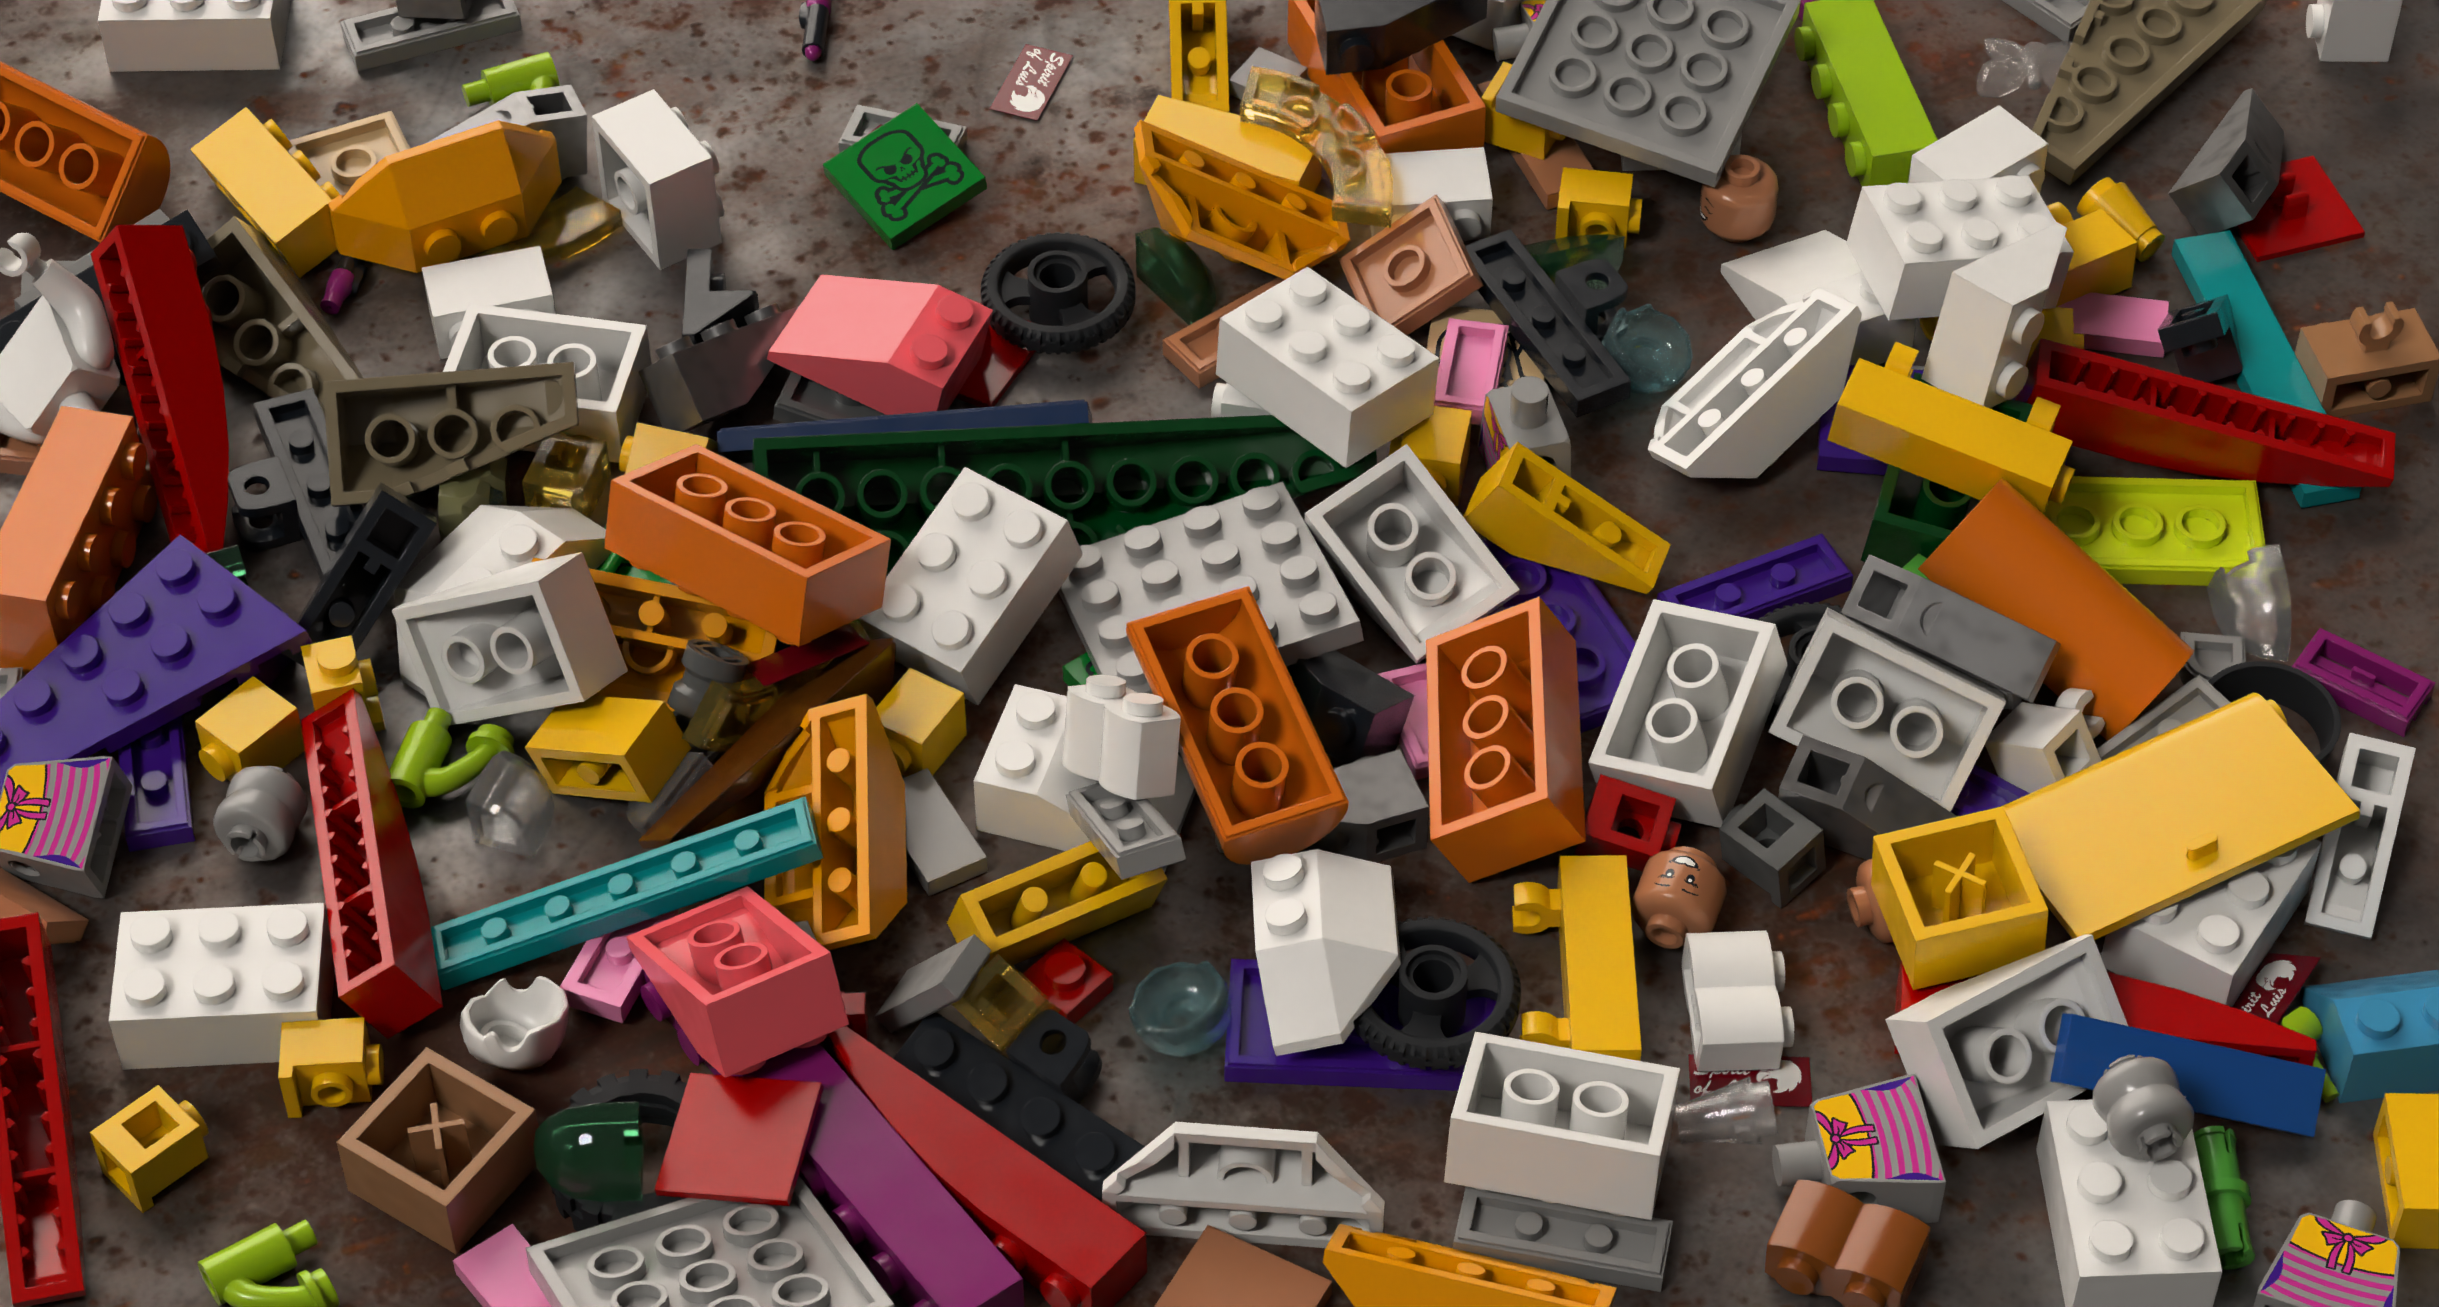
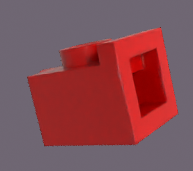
M1601 774L1585 817L1586 841L1577 844L1574 854L1579 856H1588V854L1592 856L1627 855V867L1643 872L1650 857L1659 852L1668 851L1676 845L1681 824L1670 820L1676 798ZM1625 826L1634 828L1638 832L1640 839L1617 832V830Z

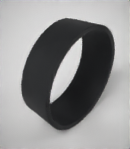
M2252 661L2227 667L2208 681L2230 702L2254 692L2260 694L2266 701L2269 699L2274 700L2277 704L2288 707L2301 715L2311 725L2318 737L2320 753L2315 758L2324 767L2338 741L2341 732V716L2332 695L2316 679L2288 665L2275 662Z

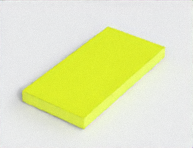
M2073 476L2062 504L2049 501L2044 513L2048 519L2120 584L2266 587L2269 566L2255 480Z

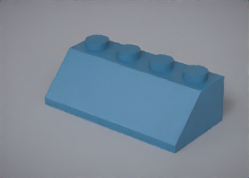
M2439 970L2301 987L2299 995L2303 1006L2310 1009L2317 1016L2322 1026L2323 1034L2321 1039L2317 1041L2330 1079L2339 1092L2337 1097L2339 1103L2384 1098L2385 1093L2417 1094L2439 1091Z

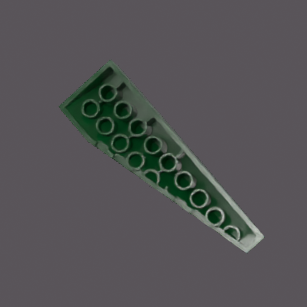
M1273 415L753 438L752 446L753 472L890 538L891 544L886 577L964 467L1067 519L1080 546L1091 545L1127 533L1138 526L1152 525L1185 514L1199 506L1213 505L1243 495L1257 487H1267L1283 482L1291 498L1299 497L1352 481L1377 464L1375 450L1345 468Z

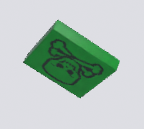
M918 103L823 163L825 176L892 250L987 189L986 177Z

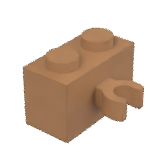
M2393 301L2386 302L2383 313L2368 316L2364 307H2357L2350 319L2330 323L2325 322L2301 327L2295 355L2327 415L2343 417L2432 400L2439 374V351L2415 308L2398 311Z

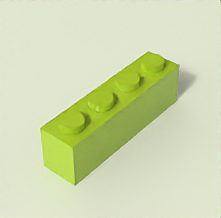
M1819 0L1806 2L1804 4L1802 27H1797L1794 33L1795 49L1799 60L1807 61L1811 70V84L1815 97L1823 99L1827 106L1828 123L1832 136L1834 138L1840 137L1845 147V162L1848 173L1851 177H1858L1861 186L1908 183L1912 155L1936 142L1937 137L1874 0Z

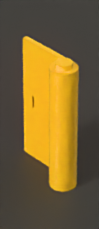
M2254 692L2003 805L2047 907L2072 939L2084 934H2092L2094 940L2353 822L2360 817V809L2290 729L2279 705L2271 699L2266 701L2260 694Z

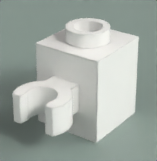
M2068 688L2061 693L2055 707L2021 702L1990 733L1985 743L1998 777L2028 793H2032L2101 762L2102 760L2093 738L2099 735L2105 722L2103 717L2082 714L2085 705L2094 697L2092 690Z

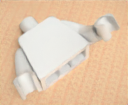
M17 233L7 242L13 249L18 251L21 259L15 256L11 250L1 248L0 272L6 276L14 277L27 271L34 277L32 284L42 296L0 354V433L20 441L42 445L61 406L101 411L119 386L121 375L114 360V343L109 322L98 295L86 283L53 259H49L46 263L39 258L41 253L40 244L33 235Z

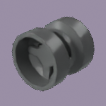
M703 639L689 640L681 660L685 667L683 678L674 682L667 703L672 709L691 719L709 724H726L730 719L735 704L731 695L733 687L742 682L749 660L739 651L726 645Z

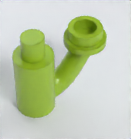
M544 52L481 70V79L463 84L462 91L468 107L484 102H489L491 106L514 92L559 86V79L549 52Z
M433 707L428 709L424 720L414 721L409 726L389 769L401 807L419 808L425 803L427 797H437L453 792L468 784L489 768L507 767L515 753L513 736L501 726L483 724L477 731L470 734L466 742L468 754L452 764L441 768L452 744V738L447 731L452 718L447 711L441 708Z
M306 1219L283 1231L276 1223H273L198 1261L202 1278L219 1306L225 1303L232 1307L340 1306L337 1293L322 1268L311 1273L307 1270L297 1273L299 1286H262V1284L297 1267L295 1256L318 1244L316 1236Z

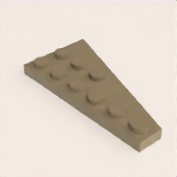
M2090 0L2075 32L2069 51L2059 68L2052 89L2048 93L2032 128L2033 132L2049 143L2045 170L2070 186L2263 11L2267 0Z

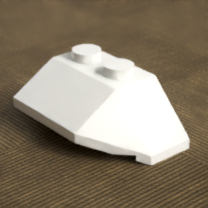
M1817 287L1804 294L1801 302L1782 306L1745 326L1662 405L1654 429V439L1650 440L1648 451L1652 458L1690 478H1758L1840 399L1862 316L1858 305Z
M480 505L401 580L394 591L395 608L404 603L531 563L533 557L545 560L582 552L588 568L596 569L611 553V551L604 548L606 529L573 508ZM396 623L399 668L402 681L426 697Z
M1319 849L1293 854H1280L1272 858L1251 862L1255 952L1275 1054L1280 1056L1343 1044L1355 1028L1353 1021L1372 1005L1401 965L1394 877L1391 866Z
M1175 1122L1103 1181L1102 1203L1146 1232V1235L1199 1239L1207 1225H1210L1247 1243L1326 1248L1339 1224L1361 1228L1363 1231L1372 1233H1383L1385 1201L1318 1132Z

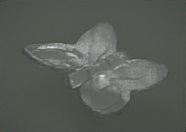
M1998 38L1985 39L1984 47L1991 60L1983 64L1977 75L1976 92L1981 97L2000 98L2018 90L2027 75L2028 88L2031 90L2039 89L2042 86V78L2051 91L2059 68L2069 51L2072 41L2054 42L2047 45L2031 41L2023 47L2014 41Z

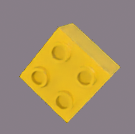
M2004 806L1873 836L1871 886L1913 990L1981 975L2045 950L2049 910Z

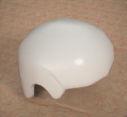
M543 976L536 977L531 986L524 990L513 988L506 979H500L485 995L470 999L461 1012L460 1029L469 1053L478 1061L498 1069L530 1070L542 1066L552 1058L565 1037L570 1008L566 992L549 978Z

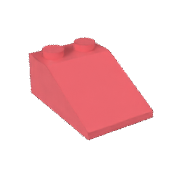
M820 275L768 351L767 360L885 415L948 410L982 356L993 310L936 284Z
M748 886L626 936L631 952L697 1053L725 1078L731 1075H744L757 1071L764 1066L766 1060L794 1048H808L817 1045L825 1040L828 1033L849 1025L831 952Z

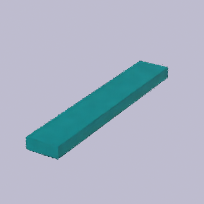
M2231 231L2174 239L2171 255L2195 302L2200 303L2228 294L2243 364L2242 371L2233 376L2241 392L2326 414ZM2300 483L2299 485L2289 484L2300 508L2359 498L2362 488L2316 486Z
M805 796L432 926L431 933L439 983L443 990H447L823 859L817 827L809 802Z

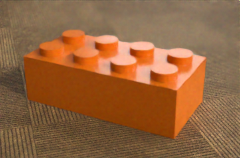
M1288 0V44L1300 64L1307 67L1308 77L1366 171L1368 154L1484 147L1486 106L1444 40L1384 69L1326 75L1314 29L1315 0Z
M61 406L0 530V668L23 667L26 676L115 594V584L122 569L131 566L136 552V539L144 522L149 523L153 519L157 506L156 488L150 486L146 471V447L143 443H139L133 416Z
M698 444L611 480L605 549L629 560L630 564L635 568L650 571L676 584L681 591L691 595H698L725 609L730 616L747 620L774 634L783 643L798 647L808 644L816 638L881 608L883 605L891 544L890 538Z
M1540 597L1427 639L1426 670L1431 842L1468 883L1585 842L1576 640Z

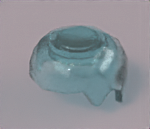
M1644 304L1631 311L1621 307L1613 317L1602 341L1603 346L1631 379V393L1659 394L1676 387L1686 378L1693 359L1689 334L1674 317L1654 310L1651 304Z
M1202 961L1198 965L1188 962H1176L1154 968L1136 986L1128 1012L1138 1036L1147 1046L1157 1053L1182 1058L1206 1051L1225 1034L1231 1021L1232 999L1225 979L1220 976L1210 962Z

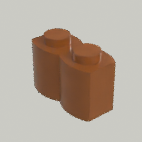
M1797 1180L1767 1243L1765 1273L1774 1278L1781 1287L1791 1293L1831 1296L1842 1303L1844 1307H1904L1927 1256L1931 1227L1900 1210L1878 1204H1864L1854 1196L1833 1186L1816 1181Z

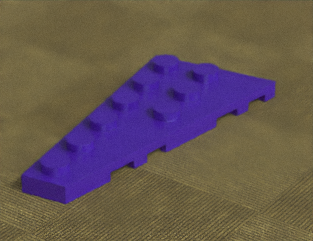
M180 534L0 699V794L6 772L14 764L86 758L105 747L110 754L200 706L205 693L233 678H236L239 684L252 676L261 673L258 667L259 664L287 649H290L294 655L301 651L300 646L313 644L303 627Z

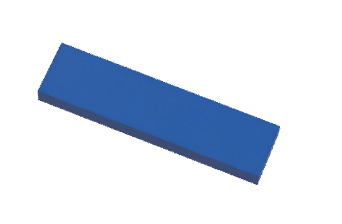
M2062 1013L2050 1082L2093 1091L2098 1080L2103 1076L2105 1069H2111L2109 1065L2113 1061L2127 1055L2155 1057L2165 1060L2174 1069L2178 1077L2180 1092L2186 1096V1099L2193 1107L2194 1113L2305 1137L2315 1136L2326 1069L2085 1016Z

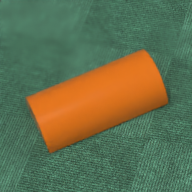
M0 61V192L100 243L116 225H134L160 208L169 184L170 158L165 145L158 138Z
M2003 477L1918 568L1930 581L2059 642L2061 646L2043 683L2058 697L2068 688L2092 690L2094 697L2085 705L2082 714L2103 717L2105 725L2099 734L2107 741L2125 729L2156 698L2194 653V650Z
M1249 586L1126 623L1127 637L1152 693L1164 699L1163 705L1173 709L1181 717L1178 751L1226 858L1234 863L1251 865L1253 861L1272 858L1280 854L1297 853L1321 840L1341 822L1347 812L1349 801Z

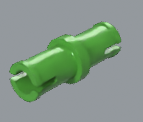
M2224 1126L2204 1127L2193 1134L2218 1253L2221 1258V1267L2224 1270L2242 1268L2249 1265L2255 1259V1251L2251 1243L2246 1209L2251 1205V1192L2247 1182L2241 1180L2236 1150V1134L2231 1128L2225 1131Z

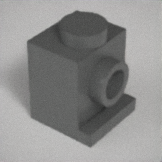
M1765 788L1746 805L1740 804L1733 808L1719 828L1722 860L1771 894L1772 903L1780 909L1784 908L1826 869L1823 829Z

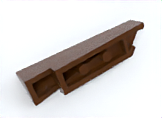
M893 638L866 640L869 644L834 658L812 681L795 682L638 840L643 849H656L764 811V792L787 749L803 730L800 725L808 709L863 694L869 695L873 699L874 704H877L891 691L896 655V643Z

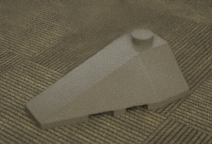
M233 216L207 239L222 266L198 279L204 302L208 305L212 314V330L219 364L272 398L313 388L325 415L323 381L363 378V376L297 276L267 237L249 224Z
M565 362L323 381L331 506L367 504L380 482L407 498L579 426L575 363Z

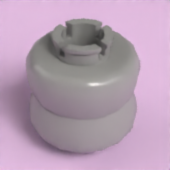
M270 765L252 766L239 771L233 776L226 798L216 810L213 818L215 833L232 855L238 854V858L250 862L275 860L284 855L291 846L295 829L300 825L307 812L306 793L290 773L282 772V768Z
M2127 1055L2113 1061L2109 1065L2111 1069H2105L2103 1076L2098 1080L2093 1089V1106L2098 1115L2107 1123L2110 1143L2121 1155L2135 1159L2142 1158L2148 1161L2151 1158L2152 1161H2158L2171 1156L2178 1151L2177 1147L2182 1146L2183 1140L2188 1136L2194 1125L2193 1107L2180 1092L2176 1072L2165 1060L2155 1057Z

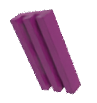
M2319 628L2292 665L2293 668L2307 673L2321 683L2332 695L2337 706L2402 737L2410 729L2412 720L2415 721L2420 715L2423 704L2427 705L2431 699L2436 682L2322 628ZM2330 660H2333V661H2335V662H2337V663H2339V664H2341V665H2343V666H2345V667H2342V666H2340V665H2338V664H2336V663H2334V662H2332V661H2330ZM2375 681H2377V682H2379V683H2381V684H2383V685H2385V686H2387V687H2384V686H2382V685L2376 683ZM2393 690H2396V691H2398V692H2400V693H2402V694H2404V695H2406V696H2408V697H2405V696H2403V695H2401V694H2399V693H2397V692H2395V691H2393Z

